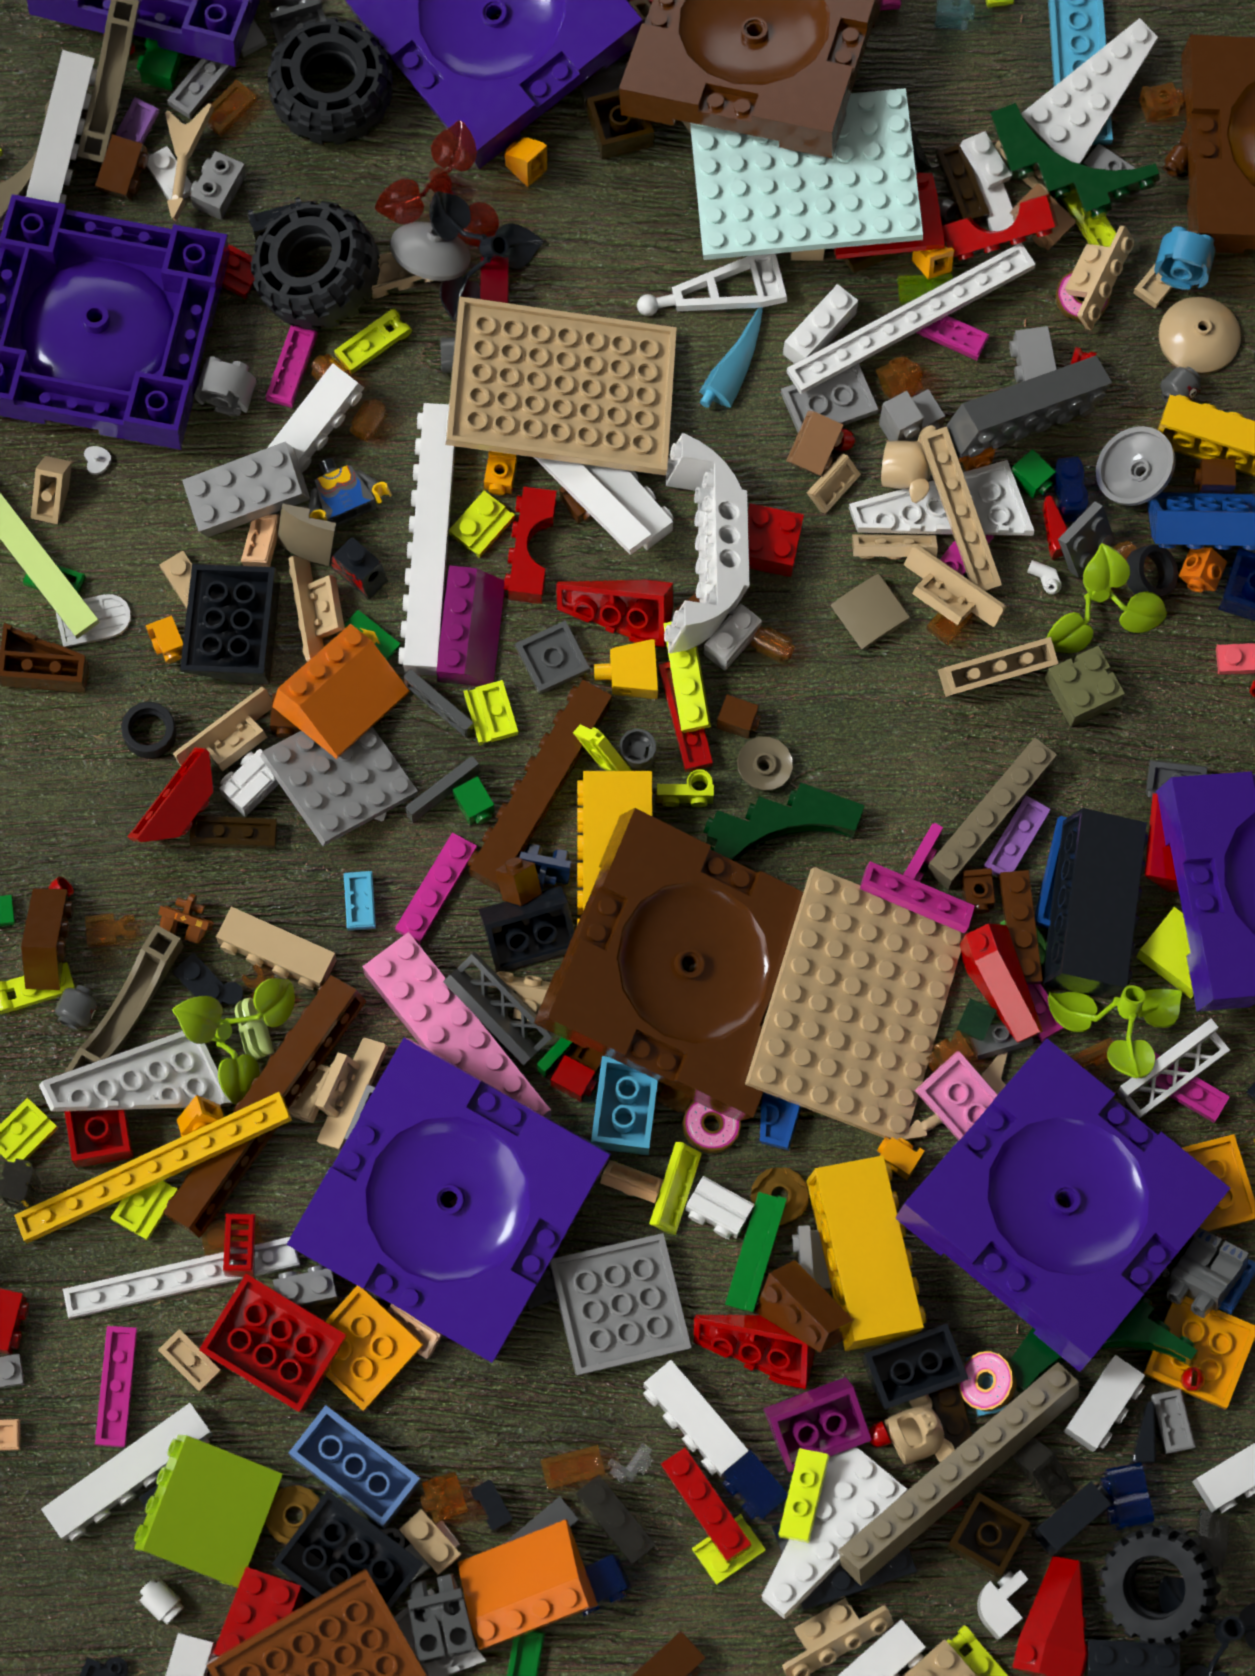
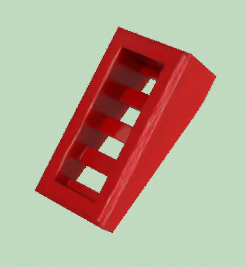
M1049 495L1044 500L1043 515L1051 559L1054 560L1064 556L1058 539L1067 530V526L1053 497Z
M226 1214L223 1272L226 1277H244L245 1274L254 1277L255 1214ZM232 1225H249V1229L232 1230ZM232 1237H248V1241H232ZM232 1249H248L247 1254H232ZM231 1262H247V1265H231Z

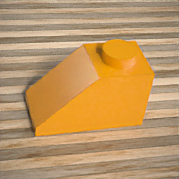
M524 137L518 143L514 142L507 148L505 152V166L529 187L547 171V146L543 142Z

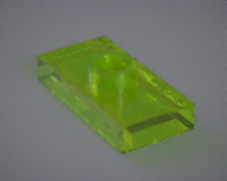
M943 274L928 279L925 275L898 276L899 305H905L952 280V274Z

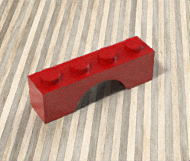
M1046 194L1021 202L1017 218L1007 229L989 231L976 224L971 217L942 226L947 248L952 247L954 250L953 257L957 256L960 261L973 257V251L983 248L984 252L987 253L1000 249L999 243L1010 241L1011 245L1025 242L1027 241L1026 236L1036 233L1037 238L1052 234V228L1058 226L1050 194Z
M523 487L522 496L517 495L515 512L520 513L519 521H513L511 538H516L515 548L510 547L508 553V564H512L511 574L506 573L504 590H508L509 600L542 604L546 571L545 568L538 565L531 558L528 552V545L533 536L539 531L553 527L557 503V491Z

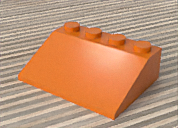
M350 624L277 689L273 708L334 758L338 759L407 696L409 689L373 641Z
M567 1519L458 1562L468 1618L479 1650L494 1647L598 1606Z

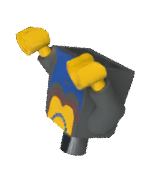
M329 458L319 464L323 476L315 480L316 488L310 492L308 509H310L309 518L334 522L338 526L375 510V499L380 504L382 503L381 496L389 495L391 497L392 494L387 483L378 482L363 471L354 470L351 465L338 469L334 459Z

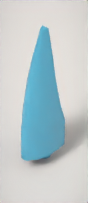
M763 307L756 310L738 341L710 372L699 391L703 394L700 401L702 406L709 408L713 401L722 406H732L750 366L760 329Z

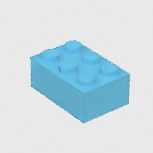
M602 1056L591 1143L604 1150L649 1155L658 1080L617 1060Z

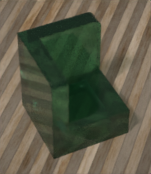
M970 998L954 1035L960 1037L961 1033L983 1041L997 1010Z

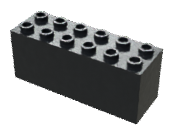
M1086 808L1080 809L1063 820L1041 985L1106 999L1122 991L1130 984L1132 978V971L1129 969L1130 959L1135 952L1133 933L1137 928L1139 920L1136 908L1142 895V888L1139 887L1140 876L1145 869L1143 850L1148 843L1147 822Z

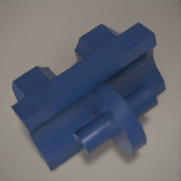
M529 844L526 851L520 853L519 858L535 863L541 891H543L545 883L555 885L556 882L568 884L571 869L568 851L554 850L552 858L542 856L543 848L540 845Z

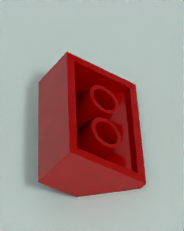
M1156 793L1152 796L1145 876L1167 892H1179L1171 847L1165 844L1158 795Z

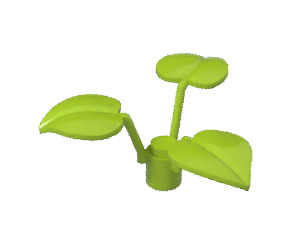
M1101 543L1096 554L1087 564L1083 574V584L1088 592L1084 595L1086 600L1084 619L1077 612L1068 613L1053 625L1046 638L1051 637L1055 652L1075 653L1084 649L1093 637V629L1087 624L1090 621L1092 600L1103 602L1110 597L1120 609L1124 610L1119 618L1121 626L1133 633H1142L1157 627L1167 615L1164 603L1154 593L1140 592L1130 598L1128 606L1124 605L1113 593L1111 587H1121L1127 582L1130 576V567L1118 551Z
M267 979L256 988L253 997L254 1007L259 1011L256 1015L221 1019L223 1013L222 1006L217 999L211 996L193 997L181 1002L172 1009L181 1025L183 1033L191 1042L205 1044L209 1041H215L217 1047L223 1048L231 1055L232 1058H226L220 1062L218 1080L225 1096L235 1105L243 1100L250 1090L254 1079L260 1075L257 1061L251 1055L242 1054L238 1056L235 1050L225 1044V1041L232 1034V1027L230 1025L259 1020L262 1017L265 1024L269 1027H277L286 1022L293 1011L295 1003L294 988L289 979Z
M1130 985L1123 989L1120 998L1114 997L1113 1002L1098 1015H1096V1003L1092 998L1082 993H1049L1048 1005L1054 1019L1063 1028L1073 1032L1088 1031L1091 1021L1098 1022L1117 1006L1120 1016L1129 1019L1126 1041L1116 1040L1112 1042L1108 1048L1107 1057L1110 1064L1119 1072L1141 1079L1151 1073L1155 1064V1053L1148 1042L1144 1040L1132 1041L1135 1018L1137 1016L1140 1018L1144 1017L1145 1021L1153 1027L1166 1028L1172 1026L1180 1014L1182 991L1172 989L1143 991L1138 986Z

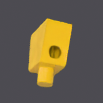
M655 639L610 649V663L594 664L595 681L611 680L612 694L657 699L658 683Z

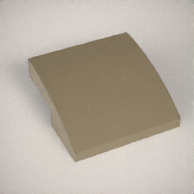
M282 504L277 543L301 558L329 566L336 523L309 518L310 509Z
M880 574L861 583L830 605L862 650H866L884 635H890L911 619Z

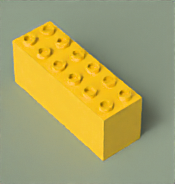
M583 771V780H577V805L583 806V808H577V833H583V835H577V860H583V863H577V888H583V891H577V915H582L600 872V862L620 815L637 808L652 816V771Z
M884 1156L815 1168L806 1180L833 1299L853 1319L848 1335L843 1340L845 1351L908 1338L918 1334L924 1328L923 1324L926 1323L924 1308L918 1305L916 1296L919 1294L918 1281L916 1277H912L909 1267L912 1266V1255L909 1248L905 1249L903 1237L906 1236L905 1226L895 1218L897 1216L896 1209H899V1200L897 1193L891 1190L892 1170L890 1164L885 1163Z

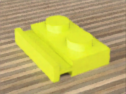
M483 491L448 530L449 535L480 558L515 519V514L508 511L504 505L486 491Z
M503 680L475 687L476 689L463 691L479 746L486 742H495L518 735V729Z
M579 725L573 732L600 768L606 771H632L604 734L594 727L589 729Z
M26 1098L0 1124V1154L17 1170L58 1127L34 1103Z
M165 1181L152 1185L122 1199L111 1216V1220L148 1241L163 1218V1211L167 1207L169 1199L177 1193L178 1189L167 1184Z
M741 1514L734 1519L752 1544L750 1549L729 1563H726L709 1537L692 1548V1551L698 1557L716 1586L766 1551Z

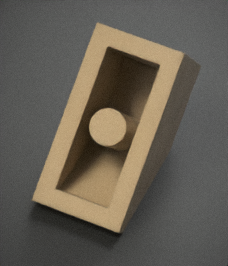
M44 456L36 467L31 519L53 524L59 523L70 485L72 461Z

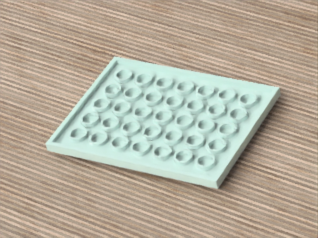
M906 88L851 93L846 107V117L833 158L779 148V141L690 123L703 260L923 240Z

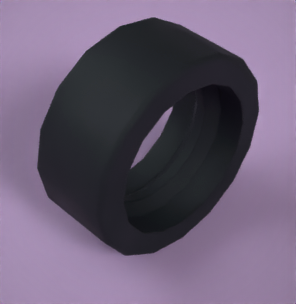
M1152 544L1132 551L1127 557L1126 561L1130 567V576L1127 584L1134 595L1140 592H1151L1159 597H1163L1171 593L1175 588L1178 579V567L1168 549ZM1146 557L1152 559L1158 570L1159 580L1156 588L1151 586L1144 573Z
M150 701L138 703L131 707L123 717L121 729L124 742L129 750L137 756L148 759L160 757L173 746L177 735L175 721L169 710L161 704ZM146 715L158 716L163 720L166 728L162 740L153 745L140 744L135 740L132 732L134 723Z

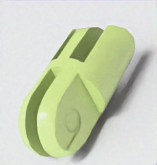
M245 998L239 1001L235 1007L236 1018L259 1013L254 1007L252 998ZM263 1017L259 1020L238 1023V1030L245 1054L251 1055L257 1061L274 1053L268 1027Z

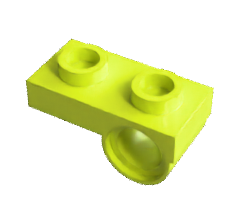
M705 770L691 772L687 778V784H657L656 803H662L663 806L676 807L679 806V803H691L693 807H706L708 804H713L714 785H712L711 775ZM696 781H702L707 787L702 791H698L692 787V784Z

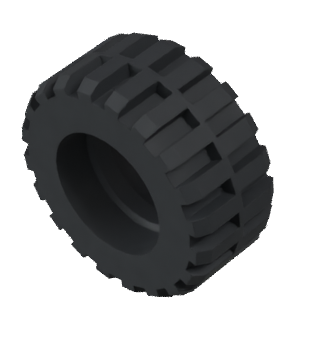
M1171 1525L1145 1527L1120 1539L1114 1545L1115 1548L1108 1552L1104 1561L1107 1564L1101 1568L1099 1576L1101 1579H1104L1103 1585L1099 1586L1100 1595H1105L1107 1601L1102 1605L1106 1613L1111 1611L1115 1618L1111 1620L1116 1627L1123 1626L1126 1629L1124 1634L1131 1639L1139 1637L1141 1643L1148 1645L1152 1642H1156L1157 1645H1167L1171 1642L1176 1643L1199 1631L1210 1620L1211 1612L1216 1610L1219 1602L1216 1599V1595L1221 1592V1583L1216 1582V1576L1220 1574L1217 1565L1213 1566L1210 1561L1213 1557L1210 1550L1204 1551L1200 1546L1202 1541L1196 1536L1191 1538L1188 1536V1531L1182 1528L1172 1529ZM1160 1556L1168 1559L1180 1570L1183 1576L1185 1597L1183 1603L1172 1612L1159 1613L1150 1609L1143 1603L1137 1593L1135 1586L1136 1570L1139 1564L1149 1557Z

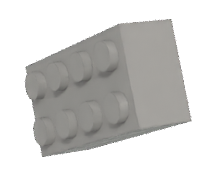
M282 442L182 480L198 531L207 537L281 511L282 504L294 506L310 500L295 450L287 442Z

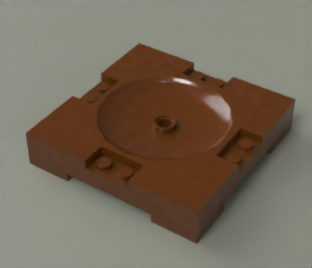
M653 0L645 24H641L619 87L621 115L673 126L675 120L776 140L779 141V148L833 158L846 117V107L871 30L875 27L883 0Z
M1190 35L1181 54L1183 104H1186L1189 199L1187 201L1188 231L1211 236L1214 239L1215 253L1243 254L1245 249H1255V37Z
M634 808L620 815L600 862L599 867L601 869L561 966L553 975L534 1024L583 1048L590 1047L687 1094V1098L737 1121L752 1118L763 1091L747 1086L745 1082L804 892L762 871L757 873L711 850V846ZM683 959L689 964L688 972L682 967Z

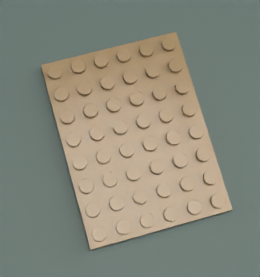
M460 296L445 445L666 475L677 328Z
M814 867L810 870L745 1085L879 1137H888L889 1139L893 1137L896 1140L899 1138L904 1139L919 1096L915 1089L922 1084L961 953L959 944L966 935V932L964 934L859 889L860 885Z

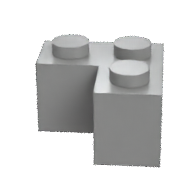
M929 389L912 398L905 391L883 403L879 426L889 441H918L919 434L923 428L933 425L936 427V430L941 429L945 415Z

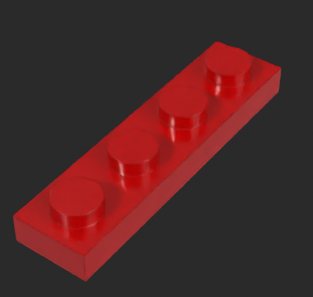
M670 662L659 664L658 669L685 772L713 766L705 730L700 729L687 733L681 731Z
M683 1448L661 1463L662 1469L726 1563H729L752 1547V1544L686 1448Z

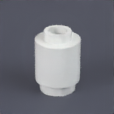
M152 1579L140 1591L143 1597L139 1601L159 1621L163 1620L166 1624L173 1620L184 1608L180 1603L181 1599L162 1579L157 1583Z

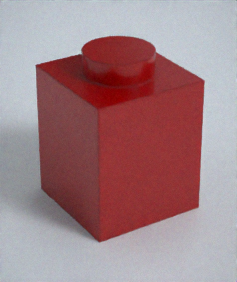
M564 1055L551 1078V1086L582 1102L585 1095L591 1096L597 1085V1082L594 1080L595 1071Z

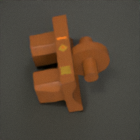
M193 893L188 896L187 900L177 898L175 905L184 908L183 911L169 906H160L158 912L159 915H162L160 927L176 935L180 922L188 924L184 939L197 944L202 942L207 930H212L214 922L192 914L193 911L203 914L205 906L196 903L197 895Z

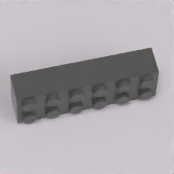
M1093 356L962 403L946 425L958 459L968 455L975 457L989 447L997 449L1011 439L1018 441L1025 438L1030 432L1037 431V433L1048 429L1052 424H1065L1074 416H1087L1095 410L1096 403L1106 396L1105 392L1112 384V381L1097 356Z

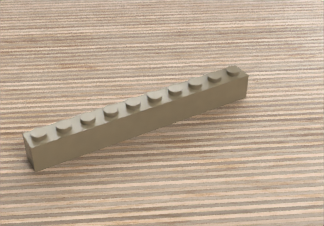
M1057 1362L839 1549L840 1565L860 1585L865 1583L1079 1398V1381Z

